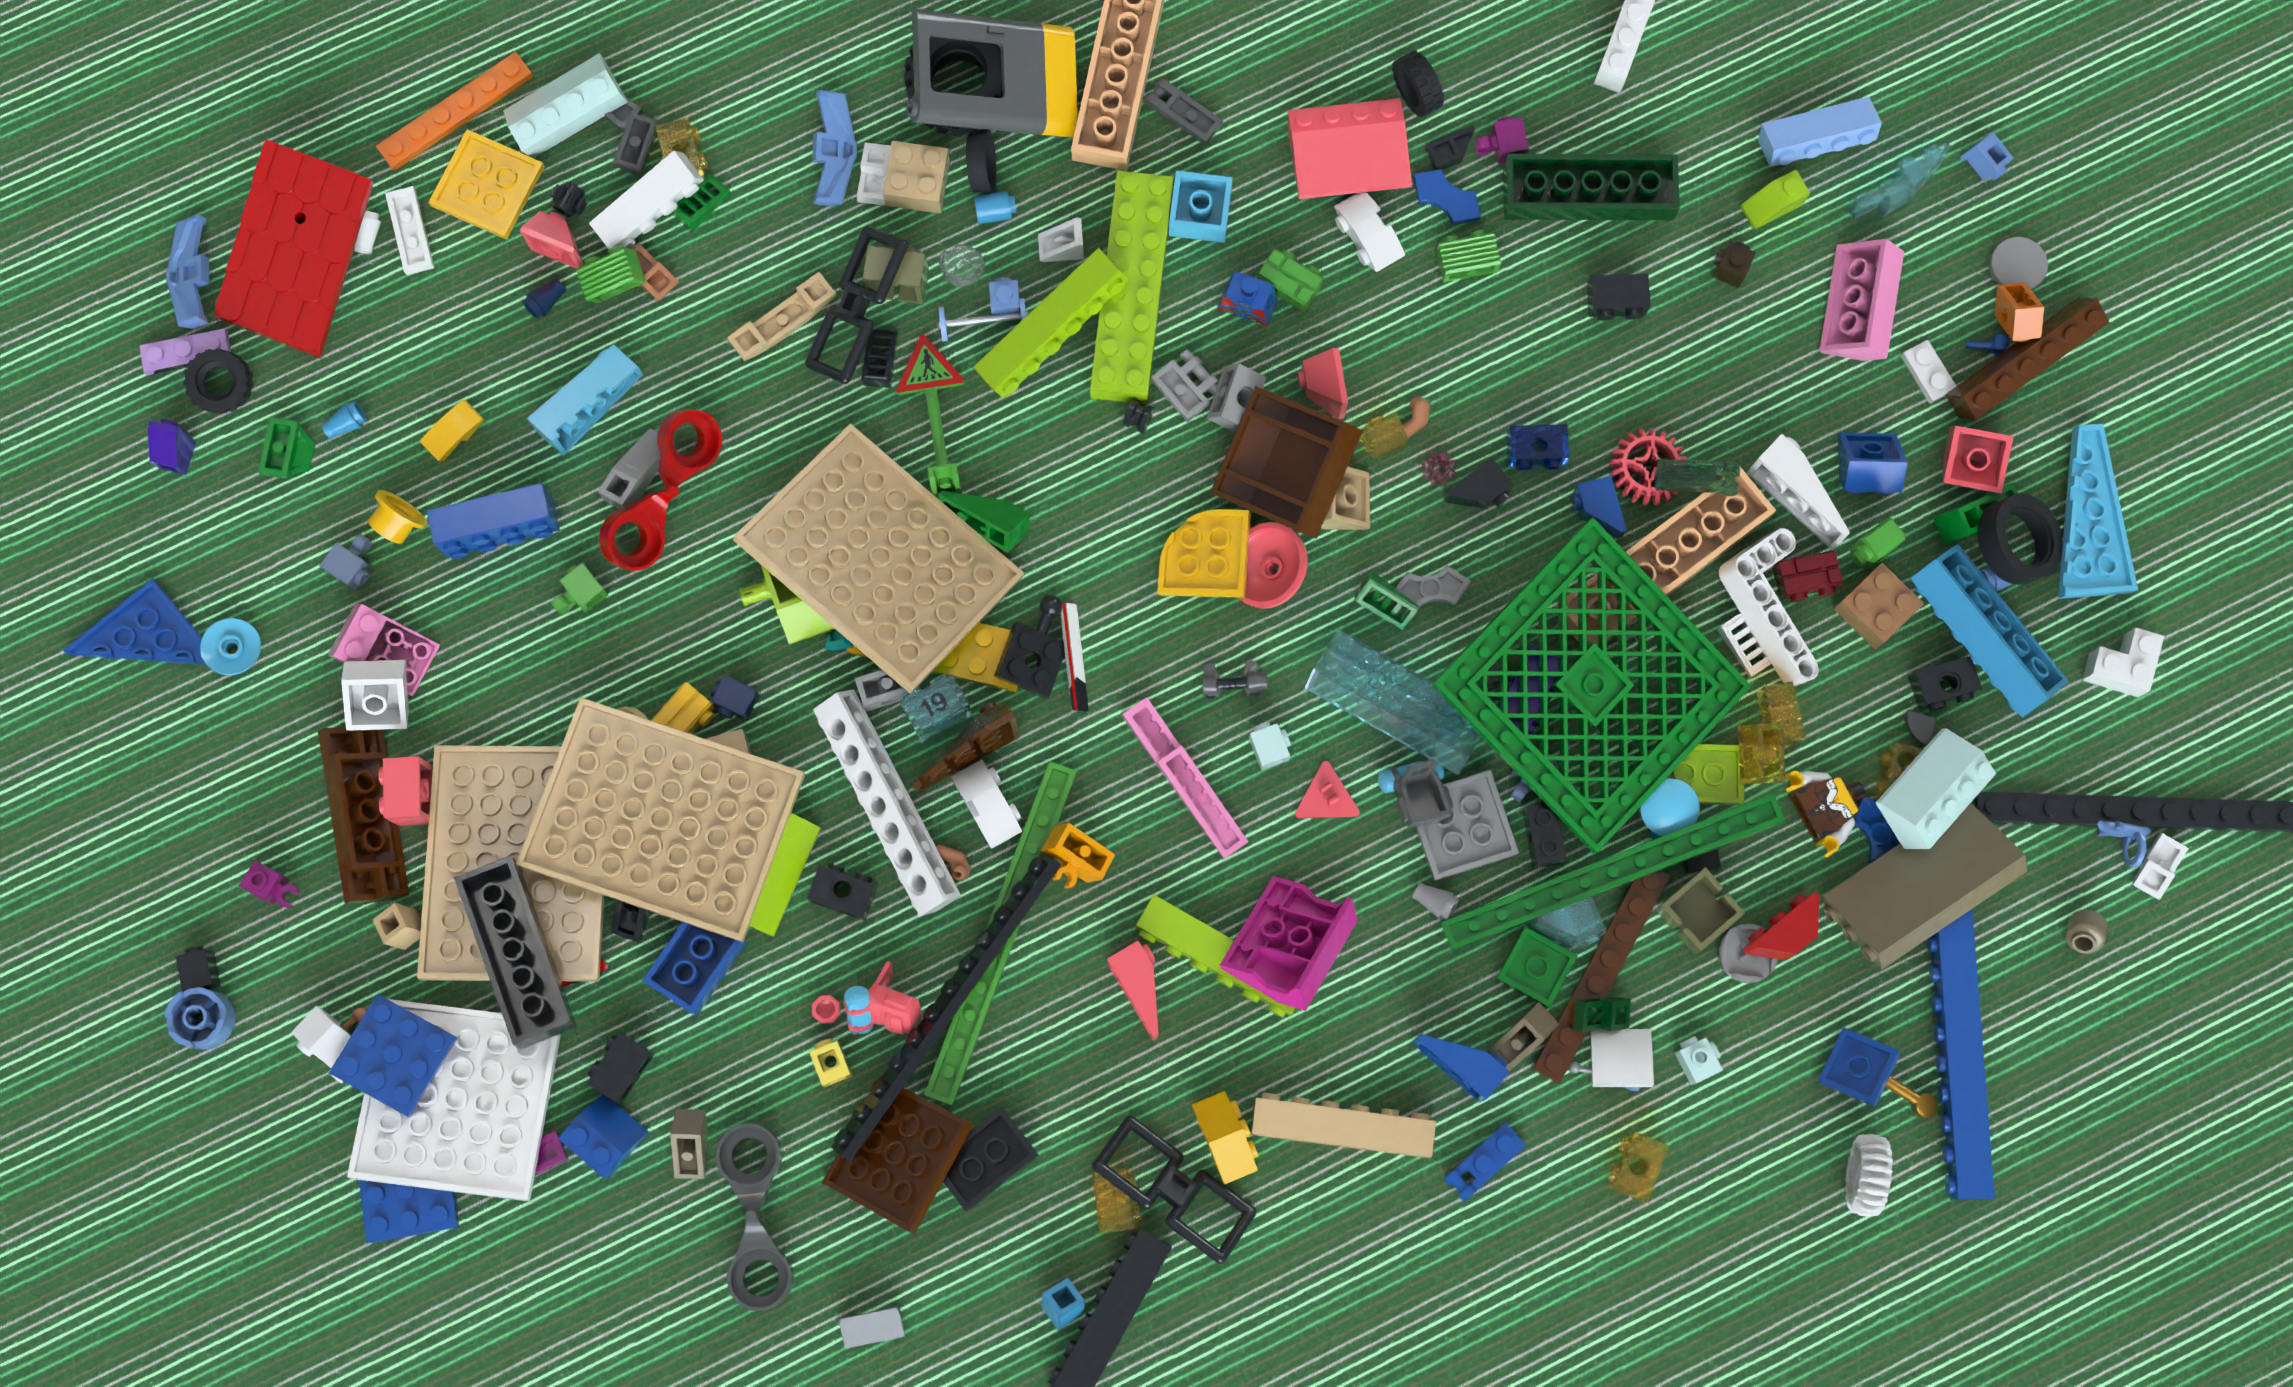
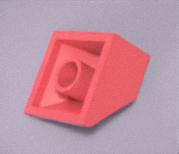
M539 211L521 227L520 233L532 251L575 269L584 266L573 234L566 219L555 212L547 214Z
M1338 347L1304 360L1301 371H1297L1299 388H1304L1305 396L1340 420L1345 417L1348 399Z

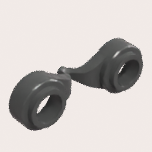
M744 1123L729 1129L720 1139L716 1150L718 1169L744 1207L746 1227L740 1245L728 1269L727 1284L730 1294L738 1304L749 1310L763 1311L780 1305L790 1294L794 1282V1272L789 1259L780 1251L765 1226L758 1219V1212L764 1203L772 1180L781 1166L782 1148L777 1137L769 1129L753 1123ZM749 1138L761 1141L767 1150V1161L764 1167L753 1174H746L740 1171L734 1161V1153L737 1146L743 1140ZM758 1260H767L773 1263L779 1274V1282L776 1289L766 1296H758L752 1293L745 1281L749 1266Z

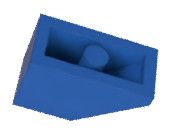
M1611 476L1577 484L1573 491L1574 494L1571 495V501L1574 510L1579 511L1581 519L1587 521L1593 517L1609 535L1616 539L1622 538L1627 529Z

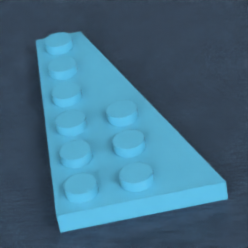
M2078 425L2072 428L2058 599L2133 593L2138 591L2104 425Z

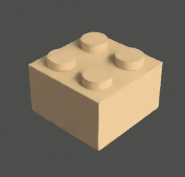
M892 141L883 190L885 205L941 214L950 165L948 148Z

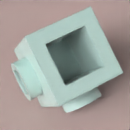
M1269 722L1262 723L1253 728L1254 732L1250 733L1249 740L1261 771L1289 761L1290 754L1287 747L1291 746L1285 729L1280 730L1278 723L1270 726Z
M1696 1036L1680 1043L1682 1049L1675 1052L1691 1085L1723 1071L1718 1061V1058H1720L1719 1051L1712 1041L1708 1042L1707 1038L1698 1041Z

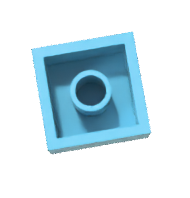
M1176 170L1169 220V236L1225 243L1233 177Z

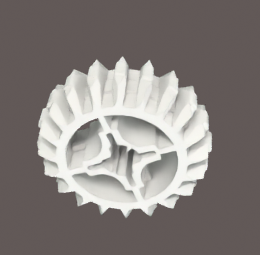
M1858 1135L1850 1149L1846 1169L1845 1199L1851 1213H1856L1859 1216H1879L1885 1209L1887 1197L1890 1193L1891 1174L1893 1172L1892 1150L1889 1141L1884 1137H1879V1135Z

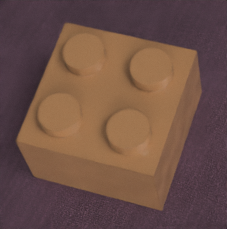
M1881 563L1834 610L1876 650L1924 603L1889 568Z

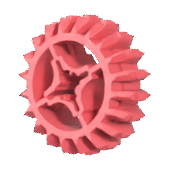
M1654 428L1650 429L1648 436H1646L1643 429L1638 430L1637 437L1633 433H1629L1626 437L1627 441L1623 439L1619 441L1618 446L1620 449L1613 450L1612 455L1616 459H1611L1609 462V466L1615 468L1610 473L1611 478H1619L1614 484L1615 488L1622 486L1625 488L1621 493L1622 497L1631 493L1633 495L1631 498L1632 503H1635L1638 498H1642L1643 506H1647L1650 498L1654 505H1659L1661 498L1666 502L1669 501L1671 494L1677 495L1680 491L1678 486H1683L1686 481L1683 475L1688 473V468L1682 465L1688 459L1685 456H1679L1683 451V446L1674 448L1673 445L1676 439L1672 437L1668 442L1664 439L1666 432L1662 431L1658 437ZM1646 447L1643 457H1635L1633 460L1627 459L1628 454L1633 450ZM1657 450L1661 452L1668 461L1660 459L1657 455ZM1648 458V463L1652 465L1651 467H1654L1650 475L1649 471L1646 470L1647 467H1643ZM1629 473L1636 474L1641 484L1637 483ZM1664 474L1670 475L1669 481L1665 484L1651 487L1655 477H1663Z

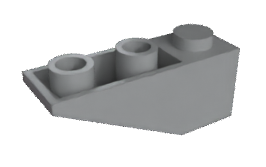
M649 429L612 468L598 491L608 504L622 509L641 499L659 470L658 432Z

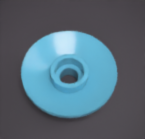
M235 618L223 619L211 625L204 633L200 644L201 656L206 665L219 674H240L252 667L257 661L261 651L260 637L254 627L246 621ZM231 646L238 647L237 652L234 654H229L228 649Z

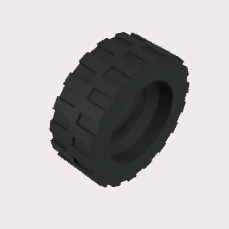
M1414 50L1392 63V72L1397 89L1406 105L1418 117H1423L1443 106L1444 94L1441 83L1432 65L1422 53Z
M208 349L203 353H198L193 360L189 361V366L184 372L185 380L183 382L184 386H186L187 396H190L191 401L195 405L200 406L199 408L221 414L229 411L233 412L238 410V407L243 406L247 398H250L252 394L250 393L251 388H253L254 384L252 382L253 375L248 368L247 362H244L239 355L222 349ZM223 367L232 375V387L224 395H213L205 386V376L212 368Z

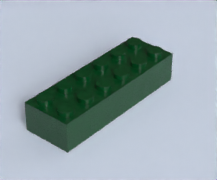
M1507 154L1503 164L1504 220H1674L1680 209L1678 154Z

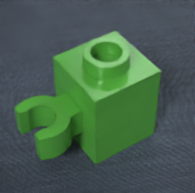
M581 563L579 566H571L563 573V578L559 581L568 592L556 598L551 604L561 616L566 614L576 603L587 613L609 595L586 566Z

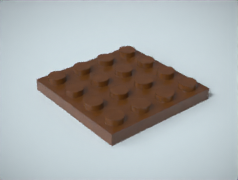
M902 1088L851 1162L838 1153L822 1183L915 1234L973 1124Z

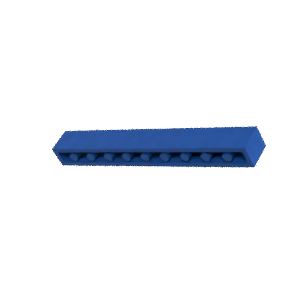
M1971 909L1927 939V949L1929 953H1932L1933 962L1929 967L1930 981L1934 982L1935 994L1931 997V1006L1937 1016V1024L1934 1025L1933 1033L1935 1041L1939 1043V1054L1936 1055V1068L1938 1072H1941L1942 1083L1938 1086V1098L1940 1102H1943L1944 1114L1940 1117V1126L1946 1136V1145H1943L1942 1154L1944 1162L1948 1163L1945 1189L1947 1194H1950V1200L1995 1198L1973 910Z

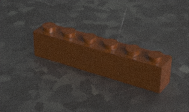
M2076 298L2042 324L2041 338L2030 339L2028 342H2016L1945 395L1958 418L1979 419L2110 323L2098 299Z

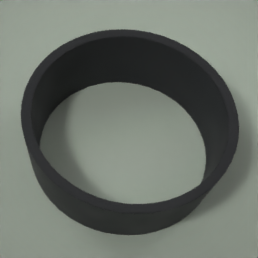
M990 130L969 133L967 136L966 165L972 191L994 193L996 188V153Z

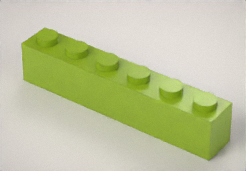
M1098 248L973 368L1004 399L1006 396L1014 393L1026 377L1034 374L1046 358L1055 354L1065 340L1071 335L1076 334L1085 321L1092 315L1097 314L1105 302L1118 294L1129 279Z
M1153 895L1136 924V929L1140 930L1138 935L1152 944L1156 940L1166 945L1164 950L1178 959H1180L1181 955L1192 960L1190 965L1202 973H1206L1207 970L1218 975L1216 978L1218 982L1229 988H1232L1233 984L1244 990L1242 995L1255 1003H1258L1260 999L1269 1004L1268 1010L1281 1018H1284L1285 1014L1290 1017L1292 1016L1296 1008L1273 1000L1221 969L1220 964L1233 944V939L1158 896Z

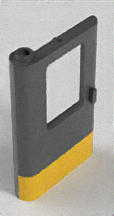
M912 9L915 94L912 96V99L908 100L906 112L913 123L1072 138L1074 136L1078 111L1075 34L1073 28ZM940 37L998 44L1001 48L1002 98L933 91L930 81L929 38Z

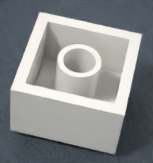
M405 660L345 661L341 681L346 730L407 729L409 702Z

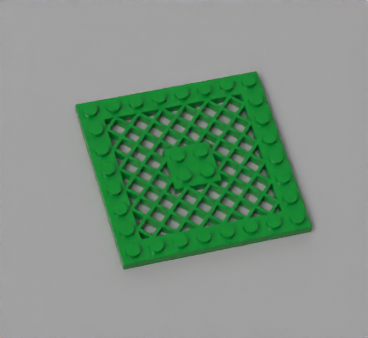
M1593 517L1589 518L1431 683L1592 853H1598L1752 687ZM1591 562L1595 567H1587V565ZM1586 573H1597L1598 588H1586ZM1578 576V588H1566ZM1606 578L1616 589L1606 588ZM1566 593H1578V609H1566ZM1586 593L1598 594V609H1586ZM1606 594H1617V610L1606 609ZM1558 597V609L1547 608ZM1626 600L1636 610H1626ZM1547 614H1558L1559 630L1547 629ZM1567 614H1578V630H1567ZM1586 614H1598V630H1587ZM1606 615H1618V630H1606ZM1626 615H1637V631H1626ZM1539 617V629H1527ZM1646 621L1656 631H1646ZM1527 634H1539V650H1527ZM1547 635H1559V651L1547 650ZM1567 635H1578L1579 651H1567ZM1587 635H1598V646L1595 643H1591L1587 647ZM1606 635L1618 636V651H1607ZM1626 636H1637L1638 652L1626 651ZM1646 636H1657V652H1646ZM1519 638V650H1507ZM1666 642L1675 652H1666ZM1507 655H1519V671H1507ZM1527 655H1539V671H1527ZM1547 656H1559V672L1547 671ZM1567 656H1578L1567 668ZM1608 656H1618V667ZM1626 657H1638V672H1627ZM1646 657H1657V673H1646ZM1666 657H1677V673H1666ZM1499 659V671H1487ZM1685 662L1695 673H1686ZM1487 676H1499V692H1487ZM1507 676H1519V692H1507ZM1527 676H1539V692H1528ZM1547 677H1558L1552 684L1558 693H1548ZM1628 677H1638V693H1628L1634 686ZM1646 678H1658V694L1647 693ZM1666 678H1677V694H1666ZM1686 678H1697V694H1686ZM1489 697H1500V709ZM1508 697H1520V713H1508ZM1528 697H1539L1540 714L1528 713ZM1548 697L1559 698L1560 714H1548ZM1627 698H1638V714H1627ZM1647 698H1658V714H1647ZM1666 699H1677L1678 715H1667ZM1686 699H1696L1686 710ZM1619 702V714H1608ZM1568 703L1578 714H1568ZM1509 718H1520V730ZM1528 718H1540V735H1528ZM1548 718L1560 719V735H1548ZM1568 719H1579L1580 735H1568ZM1608 719H1619V735H1608ZM1627 719H1639V735L1627 734ZM1647 719H1658V735H1647ZM1667 719H1678L1667 730ZM1588 724L1591 727H1596L1599 724V735H1588ZM1529 739H1540V751ZM1548 739L1560 740V756H1548ZM1568 740H1580V756H1568ZM1588 740H1599L1600 756H1588ZM1608 740H1619V756H1608ZM1628 740H1639V756H1628ZM1647 740H1658L1647 752ZM1550 761H1560V772ZM1568 761H1580V777L1568 776ZM1588 761H1600V777H1588ZM1608 761H1619L1620 777H1608ZM1628 761H1639L1628 772ZM1570 782H1580V793ZM1588 782H1600V798H1589ZM1608 782H1619L1608 794ZM1590 803H1599V805L1594 808Z

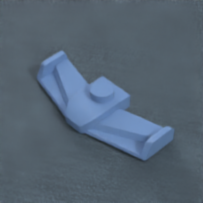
M818 90L816 91V97L818 98L825 133L816 132L813 134L812 162L823 163L824 165L812 204L837 206L843 204L854 161L857 158V142L854 137L846 94Z
M201 215L176 222L168 269L166 270V284L169 287L177 324L179 327L190 329L208 324V320L204 316L198 291L199 287L209 284V258L202 254L197 255L202 227L206 224V218Z

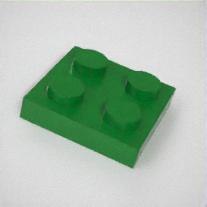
M1525 926L1496 979L1532 1000L1539 1002L1541 1005L1550 1008L1578 955Z

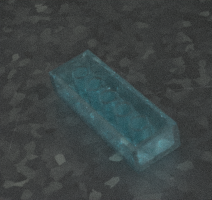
M1339 629L1313 669L1305 686V689L1431 760L1436 759L1438 764L1457 775L1461 772L1481 737L1434 688L1430 680Z

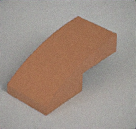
M637 243L632 249L636 251L646 281L640 286L655 300L660 302L679 281Z

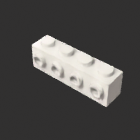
M673 151L589 224L608 249L619 245L631 248L635 244L634 239L638 235L651 231L657 223L655 221L662 215H669L678 207L676 204L683 197L688 198L699 189L698 184L704 179L684 153Z

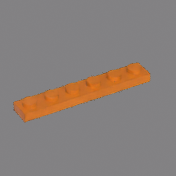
M515 51L376 145V148L392 170L396 171L532 79L533 75Z

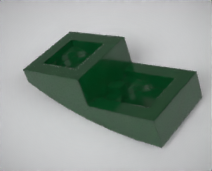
M1594 998L1576 1000L1573 1030L1588 1032L1599 1029L1616 1031L1629 1028L1631 999Z

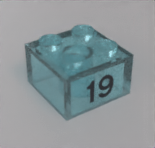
M943 674L929 682L931 686L922 691L917 688L911 694L908 692L903 696L905 700L900 702L908 721L921 743L972 716L970 706L952 674L947 677Z

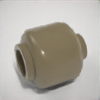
M2080 910L2073 913L2069 918L2065 934L2067 944L2073 950L2083 954H2092L2099 951L2104 946L2108 930L2106 920L2101 914L2092 910Z

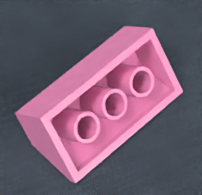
M1888 239L1837 245L1819 350L1821 353L1860 361L1887 359L1904 251Z

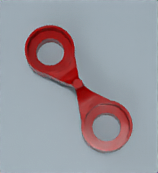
M679 409L670 413L661 423L657 435V444L660 451L659 474L666 489L648 494L627 508L614 511L603 522L599 533V544L604 557L611 564L619 568L639 571L653 565L661 556L665 544L666 511L670 500L678 496V486L698 471L710 466L717 459L721 451V429L716 420L708 413L693 409ZM690 423L697 432V444L691 453L680 455L674 447L673 436L675 430L680 425ZM633 522L640 532L639 545L633 552L622 554L615 544L616 532L621 525Z

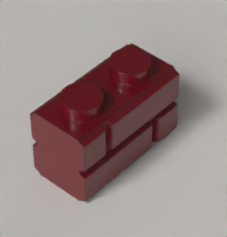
M1832 550L1777 562L1773 566V573L1777 582L1780 599L1790 598L1791 603L1808 599V594L1818 593L1819 597H1824L1836 593V589L1843 584L1836 552Z

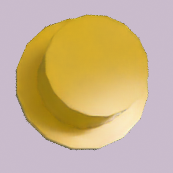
M378 490L375 498L379 506L368 520L369 525L378 534L394 543L402 544L414 527L423 529L426 526V518L414 506L391 492Z

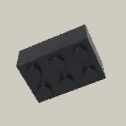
M1000 1107L970 1130L943 1182L965 1212H968L1037 1159L1039 1155L1004 1108Z

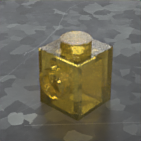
M1397 413L1383 418L1382 415L1376 416L1367 421L1368 425L1364 427L1361 442L1365 451L1371 452L1373 459L1406 446L1408 438Z

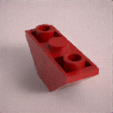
M1815 891L1807 897L1802 893L1789 903L1792 909L1787 913L1781 910L1768 920L1771 924L1770 927L1765 931L1760 927L1747 938L1750 943L1742 949L1743 952L1748 955L1787 960L1799 953L1818 937L1819 895Z

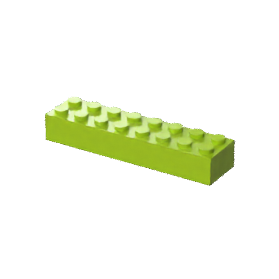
M1117 170L1107 257L1129 281L1124 284L1123 289L1118 294L1112 296L1103 304L1099 313L1090 385V395L1093 399L1128 403L1135 399L1140 404H1148L1173 196L1174 177Z

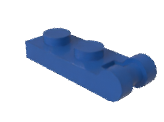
M1504 1123L1454 1168L1444 1180L1449 1186L1453 1185L1460 1192L1458 1196L1465 1202L1519 1153L1526 1144L1507 1123ZM1466 1171L1474 1178L1470 1184L1461 1177Z

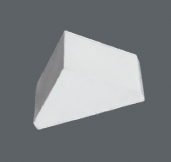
M1074 218L1038 234L1040 261L1052 262L1084 259L1081 218Z

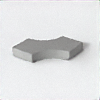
M1447 565L1439 573L1432 576L1421 577L1407 572L1396 589L1416 603L1419 608L1424 604L1436 601L1455 606L1471 581Z

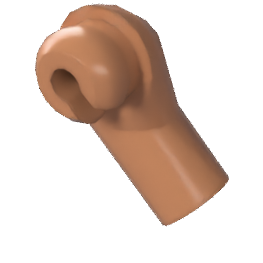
M1420 396L1414 397L1410 402L1412 418L1399 427L1401 433L1407 439L1428 423L1430 405L1426 399Z
M938 844L937 850L942 860L949 863L952 877L957 881H963L969 877L970 865L965 853Z

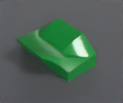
M270 417L258 473L263 476L289 479L294 474L309 472L316 442L303 431L298 421Z

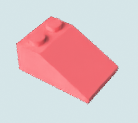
M1136 941L1109 957L1107 964L1151 1039L1154 1041L1158 1039L1159 1035L1153 966L1156 959L1147 944L1141 946L1139 941Z

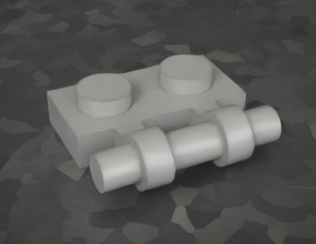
M1187 349L1180 355V358L1186 364L1180 368L1172 360L1151 376V381L1188 423L1210 405V401L1204 395L1211 392L1214 396L1219 380L1215 375L1211 376L1202 366V360L1198 356L1194 357ZM1194 373L1202 383L1196 386L1188 377L1189 374Z

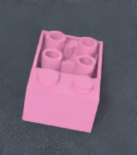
M355 604L328 656L342 663L345 661L405 660L408 695L413 696L440 644L363 604Z

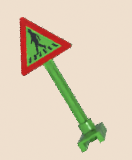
M922 334L896 392L897 395L918 392L926 393L936 459L934 466L927 467L932 494L939 499L941 491L955 490L956 493H962L957 464H951L947 460L937 390L962 386L965 384V381L931 341Z

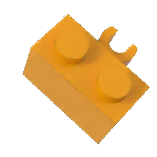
M1070 823L1054 826L1040 851L1061 864L1062 867H1059L1052 879L1058 880L1063 873L1066 874L1067 882L1064 885L1066 889L1072 888L1076 884L1077 877L1086 883L1102 880L1115 856L1114 853Z

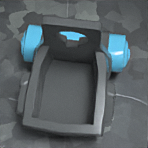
M1437 757L1424 758L1415 763L1399 767L1393 766L1387 770L1379 771V787L1384 793H1395L1398 798L1396 806L1402 822H1406L1408 828L1429 825L1452 815V799L1447 786H1443L1440 781L1443 779L1444 769Z

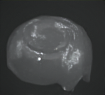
M957 244L951 251L943 250L939 259L943 277L953 286H970L977 282L984 273L985 264L981 253L970 246Z

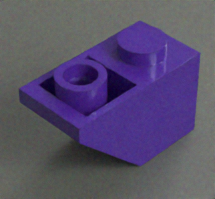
M161 419L160 422L149 420V461L159 469L186 475L196 442L187 435L188 432L186 430L180 429L178 427L179 424L174 421Z

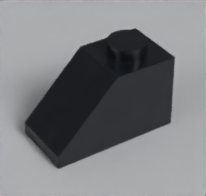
M1491 458L1447 490L1443 499L1446 503L1486 509L1495 504L1498 507L1511 497L1509 492L1513 487V483L1493 458Z

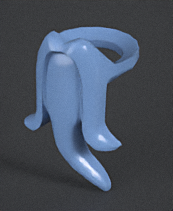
M2098 821L2099 830L2097 836L2123 838L2122 854L2125 864L2129 867L2141 865L2146 854L2145 836L2151 833V829L2146 826L2119 821ZM2136 839L2137 853L2134 859L2130 860L2128 857V846L2131 841Z

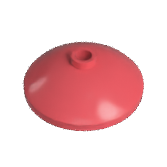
M1275 522L1262 523L1250 528L1245 598H1239L1241 601L1256 608H1273L1289 600L1300 588L1306 575L1308 557L1304 542L1293 529ZM1279 566L1278 572L1274 574L1275 568Z

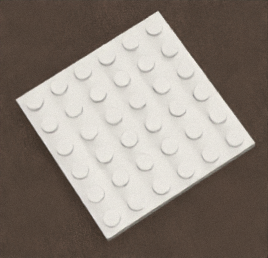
M388 999L458 1039L410 1118L364 1093L347 1177L372 1182L530 1201L561 1034L520 1050L512 1044L502 1013Z

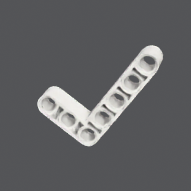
M1781 528L1761 537L1723 563L1719 569V577L1783 683L1794 687L1815 679L1819 669L1815 658L1762 573L1795 549L1796 540L1794 535L1788 529Z

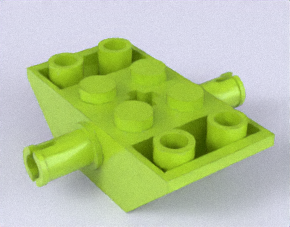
M762 565L761 568L765 577L763 581L739 589L744 606L766 598L773 600L789 645L835 629Z

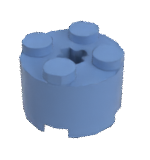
M202 987L190 988L184 992L177 993L171 999L165 1011L169 1036L178 1044L195 1049H213L223 1044L231 1035L237 1017L235 1008L223 994ZM199 1014H203L202 1022L197 1018Z

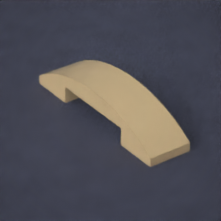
M820 272L796 288L797 292L756 322L752 324L749 321L727 337V340L744 361L761 354L787 338L812 319L836 296V292Z

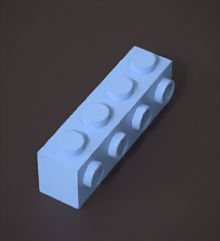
M1868 96L1762 123L1758 142L1770 167L1787 165L1793 161L1814 158L1823 153L1842 151L1847 147L1859 144H1869L1877 140L1882 122Z

